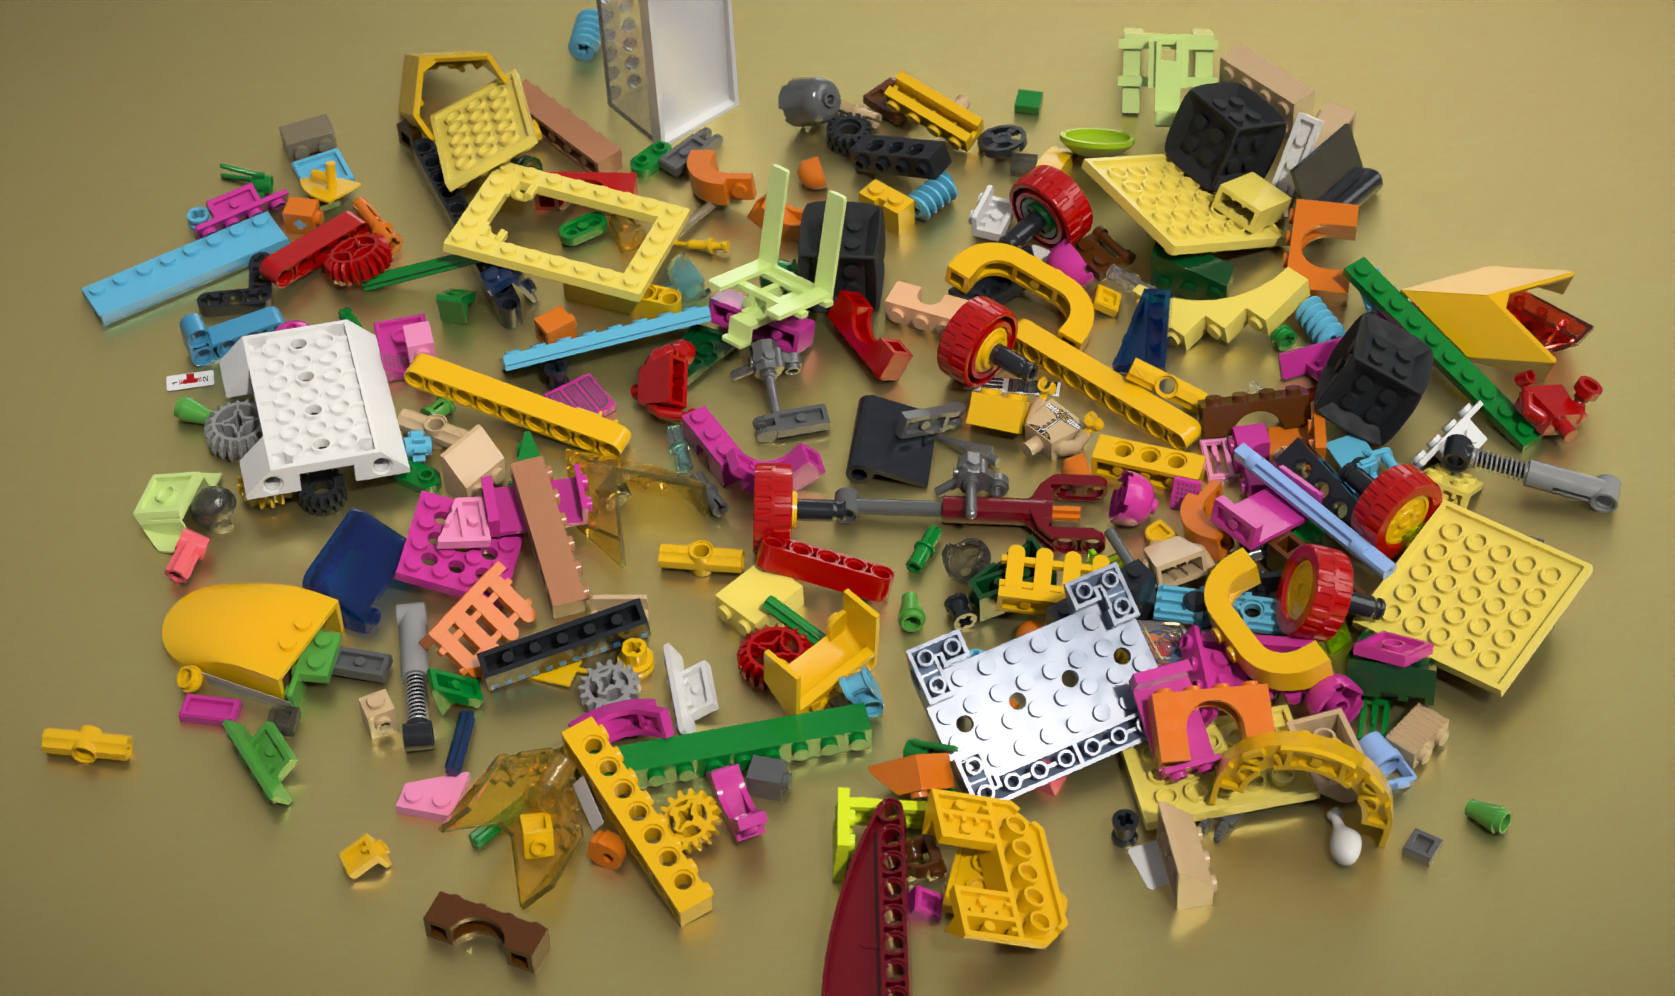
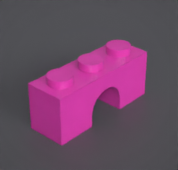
M702 406L682 415L683 438L696 454L705 452L709 461L710 472L720 485L725 488L740 481L729 472L726 453L732 448L740 452L742 451L707 407Z
M1265 423L1232 427V438H1228L1230 455L1234 454V450L1244 442L1265 460L1269 461L1270 439ZM1233 459L1235 474H1240L1241 477L1239 478L1241 494H1245L1246 498L1268 488L1265 483L1244 468L1237 460ZM1276 462L1270 463L1278 469Z

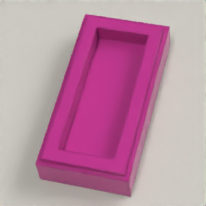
M186 694L178 717L180 722L223 727L222 723L225 719L234 722L238 721L243 704L242 700Z

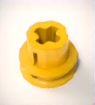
M629 638L624 641L622 650L617 656V662L619 660L623 661L624 668L631 665L633 672L638 673L639 679L647 677L655 667L651 649L647 647V644L641 638Z

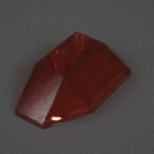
M1528 291L1509 295L1506 309L1550 353L1578 346L1594 330L1593 325Z

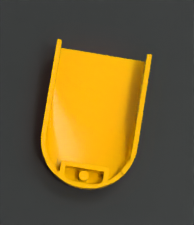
M232 583L206 586L181 598L170 609L164 619L162 640L168 657L179 668L195 665L200 667L203 673L285 700L282 679L321 627L324 625L325 628L342 633L345 629L339 601L334 598L292 585Z

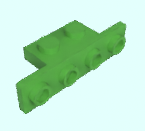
M324 625L299 656L298 662L293 664L292 681L285 688V701L293 705L296 713L298 712L307 682L328 684L330 682L343 639L341 633L324 631Z
M225 719L222 725L227 731V738L239 750V757L251 769V776L263 788V795L266 799L275 804L278 802L290 805L293 800L281 782L299 761L275 723L266 720L252 737L245 725Z

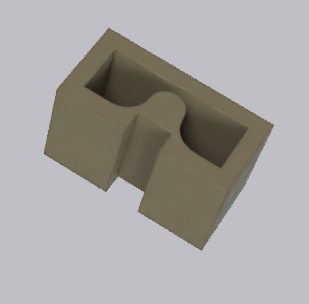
M327 114L279 127L282 144L290 163L310 157L309 154L313 152H318L319 154L338 148L335 131Z

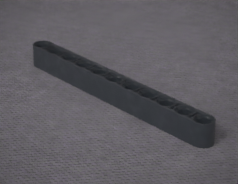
M429 138L418 139L413 143L416 168L450 231H452L469 205L460 189L456 188L450 192L445 185L438 150L434 141ZM482 262L471 265L470 268L500 324L506 329L520 327L524 321L520 298L513 285L511 284L499 293L491 296L485 289L480 273L493 266V264Z

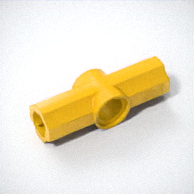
M1137 357L1134 359L1125 377L1158 394L1160 397L1166 398L1198 414V400H1203L1208 395L1207 392ZM1166 378L1171 379L1175 385L1174 389L1169 393H1164L1159 389L1160 382Z
M697 540L690 545L662 543L659 548L658 564L661 568L688 569L699 577H706L714 571L743 573L745 550L713 547L706 540Z
M92 725L81 726L79 730L48 728L44 729L41 748L43 753L70 755L76 761L85 764L95 762L96 758L127 761L131 759L133 753V738L129 735L103 733L99 728Z

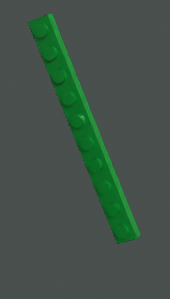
M1365 257L1344 268L1342 275L1387 320L1416 336L1432 349L1434 356L1433 365L1473 405L1481 401L1484 405L1479 411L1521 452H1524L1542 440L1543 435L1513 407L1514 404Z

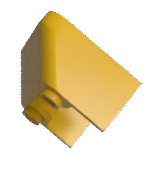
M848 588L843 591V609L839 613H833L827 620L826 636L797 659L788 664V662L778 658L769 649L764 652V681L787 716L824 710L844 694L839 683V677L851 676L861 671L863 666H867L871 672L878 662L880 614Z

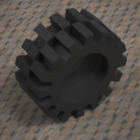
M848 112L847 116L844 113H840V118L835 116L833 121L828 122L826 128L827 144L831 151L834 150L835 154L838 155L842 152V156L846 157L847 153L849 154V150L864 134H872L870 121H867L865 116L861 117L859 113H856L855 116H852V112Z
M336 468L333 471L332 469L312 472L308 475L306 473L301 475L302 491H297L299 504L304 512L308 511L309 515L312 516L317 512L318 517H322L323 513L326 512L327 516L332 515V510L337 513L340 511L339 506L344 507L346 505L345 501L348 500V492L342 473L339 474V470ZM320 489H331L323 494L314 493Z

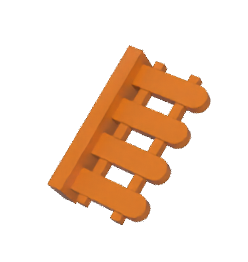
M499 561L491 566L419 641L426 650L435 644L439 648L436 653L440 657L445 654L460 669L457 672L458 675H466L474 679L480 678L483 672L476 654L499 646L496 643L499 638L506 643L516 640L519 636V631L513 623L518 620L520 623L528 625L536 618V612L530 606L533 602L529 598L524 600L510 586L513 582L509 578L504 580L500 576L506 568ZM486 589L491 593L488 598L482 594ZM496 599L512 614L509 618L493 605ZM468 608L474 612L471 616L465 612ZM479 617L495 632L491 637L475 622ZM451 626L457 630L453 635L448 631ZM461 636L477 650L474 655L458 641Z

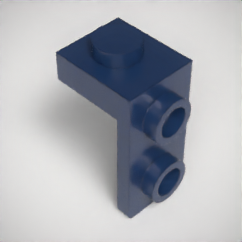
M493 265L480 273L485 289L491 296L514 283L532 303L538 301L535 295L536 285L530 277L525 278L523 272Z

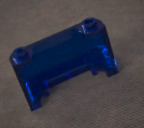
M352 508L307 569L303 578L302 588L338 600L344 628L368 635L381 619L378 600L395 577L407 538L366 511Z

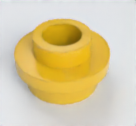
M189 665L179 670L176 682L183 692L191 694L199 689L203 682L201 668Z

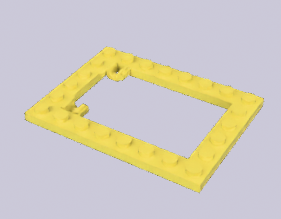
M508 162L506 164H499L493 169L443 242V252L639 303L689 220L690 209L677 204H669L653 198H645L630 192H622L606 186H598L583 180H575L559 174H552ZM539 194L652 223L653 226L625 272L621 273L562 256L547 254L535 249L520 247L512 243H505L508 232L500 229L498 234L495 235L491 232L490 223L510 195L515 200L527 202L528 200L532 201L534 196Z

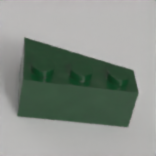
M1157 241L1155 242L1151 253V290L1195 300H1217L1229 297L1234 281V265L1205 252L1203 255L1197 253L1172 256L1166 253Z
M1033 535L1029 536L1026 539V543L1022 545L1025 549V557L1036 558L1037 551L1041 549ZM1001 561L997 564L991 563L968 580L969 605L980 622L1007 613V611L996 610L999 579H1005L1007 564H1001ZM1024 567L1023 582L1033 583L1035 568ZM1052 570L1051 585L1057 586V572Z
M1347 654L1346 676L1363 690L1364 696L1381 698V696L1398 697V701L1405 702L1408 701V698L1423 699L1426 705L1434 706L1437 670L1435 662L1430 661V657L1427 656L1407 667H1400L1354 654Z

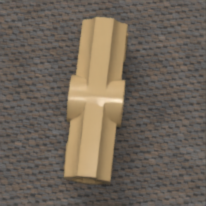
M404 408L398 418L400 431L407 433L423 430V436H430L432 449L435 450L449 448L469 432L449 424L446 417L441 414L427 416Z

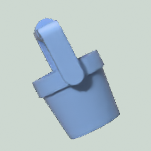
M1378 731L1367 734L1359 741L1365 756L1379 767L1385 777L1396 769L1402 774L1403 777L1388 780L1392 790L1408 788L1416 780V774L1404 760L1401 753Z

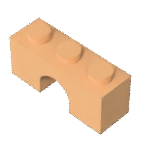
M897 281L885 300L886 320L942 335L956 311L969 300L945 294L943 299L937 304H923L921 287Z

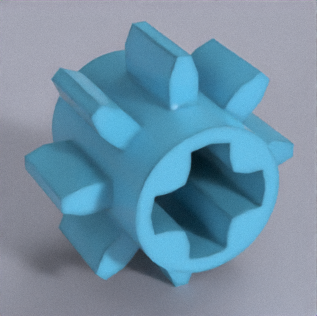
M423 430L407 432L408 437H402L407 457H410L409 459L412 462H425V456H431L432 454L430 436H423Z

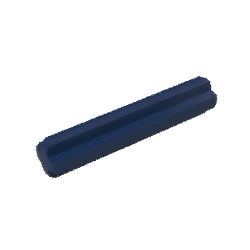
M462 710L459 713L445 763V773L448 776H458L461 773L475 722L474 712L471 710Z

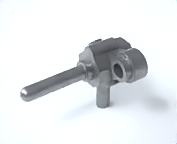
M760 339L751 343L749 348L751 357L748 359V364L731 371V377L734 381H737L754 373L756 378L764 381L770 413L772 414L773 412L781 411L775 382L777 376L781 375L782 370L787 375L798 374L801 371L802 360L799 353L782 352V349L778 347L777 341L773 339Z
M968 451L958 457L957 467L954 466L953 469L954 478L934 488L935 494L939 498L957 488L966 493V517L974 519L977 515V493L984 490L993 497H1003L1009 490V479L1003 473H996L988 469V461L980 453Z

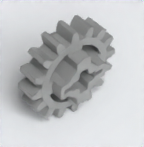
M608 659L605 666L597 662V669L587 668L588 676H581L580 678L582 685L578 686L582 705H586L588 712L614 702L640 699L638 693L642 692L639 675L637 672H633L631 665L624 668L623 661L621 660L616 665H613L611 659Z

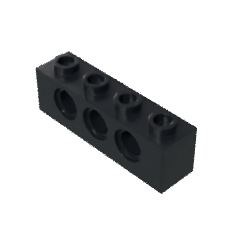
M864 134L849 150L856 172L936 180L952 163L945 141Z
M1297 437L1274 461L1279 466L1284 465L1302 479H1304L1302 470L1305 466L1309 465L1311 473L1304 480L1319 491L1324 485H1328L1329 493L1322 499L1321 504L1351 528L1352 513L1360 497L1346 482L1340 479V476L1307 440ZM1346 504L1347 514L1340 518L1338 510L1341 505Z

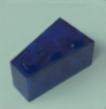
M1144 288L1131 318L1132 321L1126 335L1123 337L1118 354L1112 363L1115 372L1128 373L1136 357L1165 372L1168 371L1173 302L1171 290Z

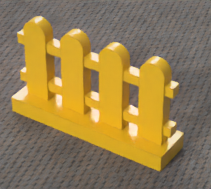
M1012 545L1008 550V555L1002 554L1001 564H1007L1005 579H999L996 610L1046 616V608L1066 598L1063 584L1079 578L1080 573L1088 574L1109 565L1110 560L1104 555H1097L1094 557L1092 565L1081 564V555L1071 551L1065 555L1064 561L1053 560V552L1048 548L1039 549L1036 558L1025 557V549L1021 545ZM1024 567L1035 568L1033 583L1022 581ZM1052 570L1063 571L1062 586L1051 585Z

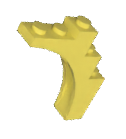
M1289 267L1274 279L1254 290L1217 300L1194 301L1173 298L1154 292L1141 284L1132 290L1135 301L1134 305L1138 311L1143 314H1149L1159 325L1165 327L1167 340L1173 346H1179L1185 351H1188L1207 331L1213 338L1221 339L1227 344L1247 324L1255 331H1261L1269 336L1310 296L1308 279Z

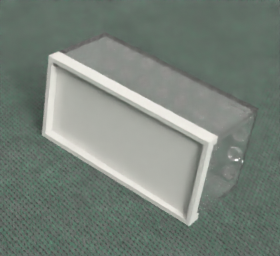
M596 0L608 106L654 143L663 141L672 144L739 106L731 0Z

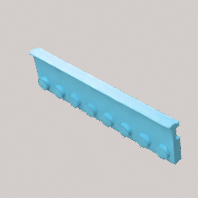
M266 211L81 288L83 297L94 313L98 315L104 326L249 265L250 258L256 253L267 252L271 255L290 244V240Z
M698 305L683 308V312L675 314L671 311L658 314L657 318L647 320V318L633 320L630 325L622 326V324L606 327L607 330L601 332L596 330L581 333V337L571 339V336L556 339V343L548 345L544 342L531 345L530 349L520 351V349L504 352L505 355L499 358L501 368L509 371L712 321L708 306L698 308Z

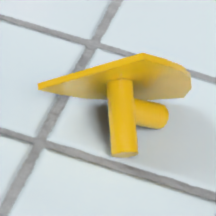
M327 161L325 163L326 172L313 169L310 174L311 178H300L301 188L306 194L327 203H331L362 186L358 182L336 178L335 161Z

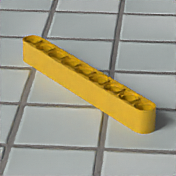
M1021 318L1018 321V334L1013 351L1029 359L1031 363H1036L1040 369L1175 450L1185 451L1202 436V427L1193 417L1126 379L1124 376L1028 319Z
M418 353L404 373L405 381L414 388L446 398L452 402L608 459H619L632 437L630 431L618 423L428 354Z

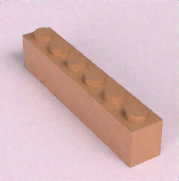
M527 79L521 82L531 118L537 122L544 141L586 172L615 173L623 168L622 151L618 145L611 143L602 133L595 131L584 120H580L569 109L560 105L553 97L545 94L538 86L533 85Z
M543 456L510 463L511 479L553 619L585 612L586 600H590V594L587 584H582L579 577L583 575L579 559L574 560L572 552H575V545L572 536H567L565 528H568L565 512H560L558 505L561 504L558 489H553L550 482L554 481L551 466L545 465Z

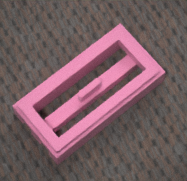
M1227 438L1199 440L1200 453L1202 456H1206L1205 475L1207 484L1211 480L1220 481L1222 485L1227 480H1229L1230 484H1235L1236 477ZM1216 445H1221L1227 473L1222 472ZM1207 446L1211 448L1216 474L1212 472Z

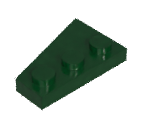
M699 324L692 325L683 340L691 342L695 346V357L692 363L688 365L687 386L736 348L722 341V335L727 334V332Z

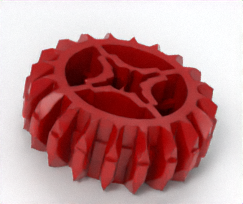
M369 232L363 235L357 234L344 241L341 240L338 245L332 246V249L324 257L325 271L334 284H339L340 286H345L346 284L347 286H352L353 284L360 285L362 282H368L372 278H377V275L383 274L385 269L391 266L390 263L393 261L392 248L383 235L377 233L369 234Z
M776 623L775 627H769L765 624L762 630L755 627L753 634L746 633L745 640L740 641L737 653L738 670L745 682L750 681L752 688L760 685L763 692L769 688L764 681V652L769 649L778 658L784 659L790 664L812 647L811 642H808L806 634L798 635V628L790 630L787 625L780 627Z

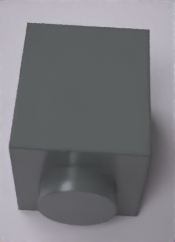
M753 755L746 775V786L749 796L782 802L785 790L789 791L792 784V773H788V762L786 760Z

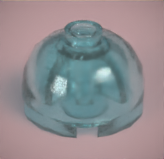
M682 251L667 263L664 269V277L667 283L663 287L678 290L681 293L682 302L688 304L696 303L712 294L709 287L704 290L703 287H706L704 285V278L689 257L684 260L686 253Z

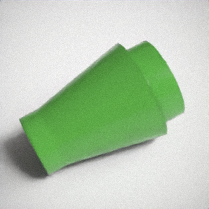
M182 396L175 405L174 416L178 417L179 421L205 425V419L210 417V412L213 410L205 407L190 396L186 398Z
M906 592L901 597L902 602L898 623L905 631L916 632L923 627L926 616L918 600V595L914 592Z
M1471 799L1465 807L1466 816L1471 817L1493 834L1497 832L1500 834L1505 833L1512 820V813L1507 810L1506 806Z

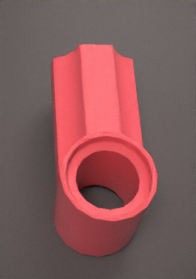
M185 527L176 544V551L165 569L164 574L169 580L177 584H186L198 561L202 560L211 539Z

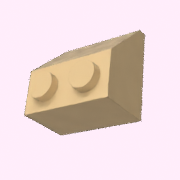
M478 424L440 455L446 493L454 498L482 497L481 477L492 476L493 486H496L507 476L504 456L482 426Z

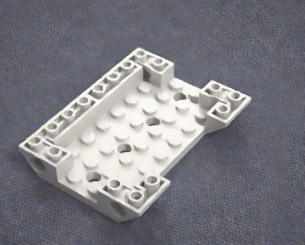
M347 319L242 336L219 361L226 398L253 394L254 392L263 437L239 461L247 500L302 491L299 474L308 472L312 473L352 465L356 481L410 472L376 335Z

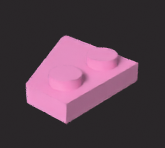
M483 497L455 498L450 514L444 523V528L438 537L437 549L490 547L491 536Z
M462 772L458 776L446 775L405 783L396 804L397 813L453 823L470 783V773Z

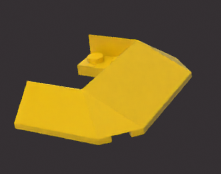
M931 788L929 791L922 834L936 836L937 843L977 849L986 889L953 885L949 891L954 918L944 932L966 939L1046 949L1068 926L1044 828L1035 820L1032 823L1018 813L1021 808L1011 800Z

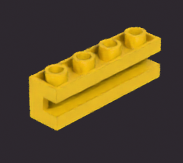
M900 70L895 77L896 84L894 87L889 85L884 92L886 106L895 113L901 112L906 115L911 123L915 125L921 124L926 127L933 136H941L948 140L947 142L957 150L961 148L968 152L984 130L983 119Z

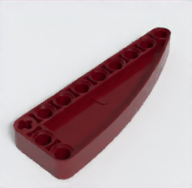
M886 798L878 804L851 860L830 929L824 962L821 996H913L907 822L903 805L898 799ZM892 815H895V816H896V817L891 818V819H888V818H887V817L892 816ZM893 841H896V842H897V843H895V844H893V845H888V843H890V842H893ZM891 868H898L896 871H888ZM893 894H899V896L895 898H889V896ZM893 921H900L896 925H889ZM894 948H901L898 952H890ZM896 975L902 976L900 979L891 980Z

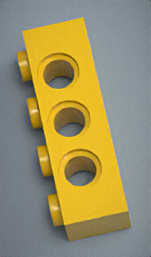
M1100 434L1091 457V475H1098L1105 479L1117 481L1122 472L1128 470L1144 476L1150 481L1154 489L1172 493L1175 476L1203 483L1206 472V456Z

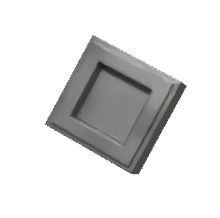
M1415 828L1402 849V855L1429 867L1441 849L1443 840Z

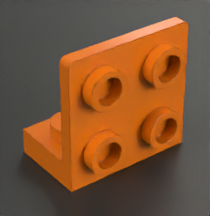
M1313 408V419L1307 420V427L1285 429L1284 427L1270 426L1268 428L1270 439L1269 463L1275 462L1272 455L1277 449L1280 448L1283 451L1281 447H1288L1297 437L1307 440L1320 456L1326 460L1325 418L1315 408ZM1309 465L1305 466V470H1311Z

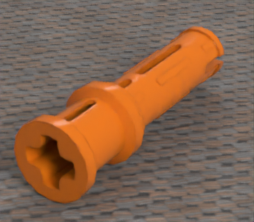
M365 197L356 198L353 201L352 207L370 225L372 233L383 235L392 248V254L399 251L403 245V238L400 234L394 232L391 223L382 220Z

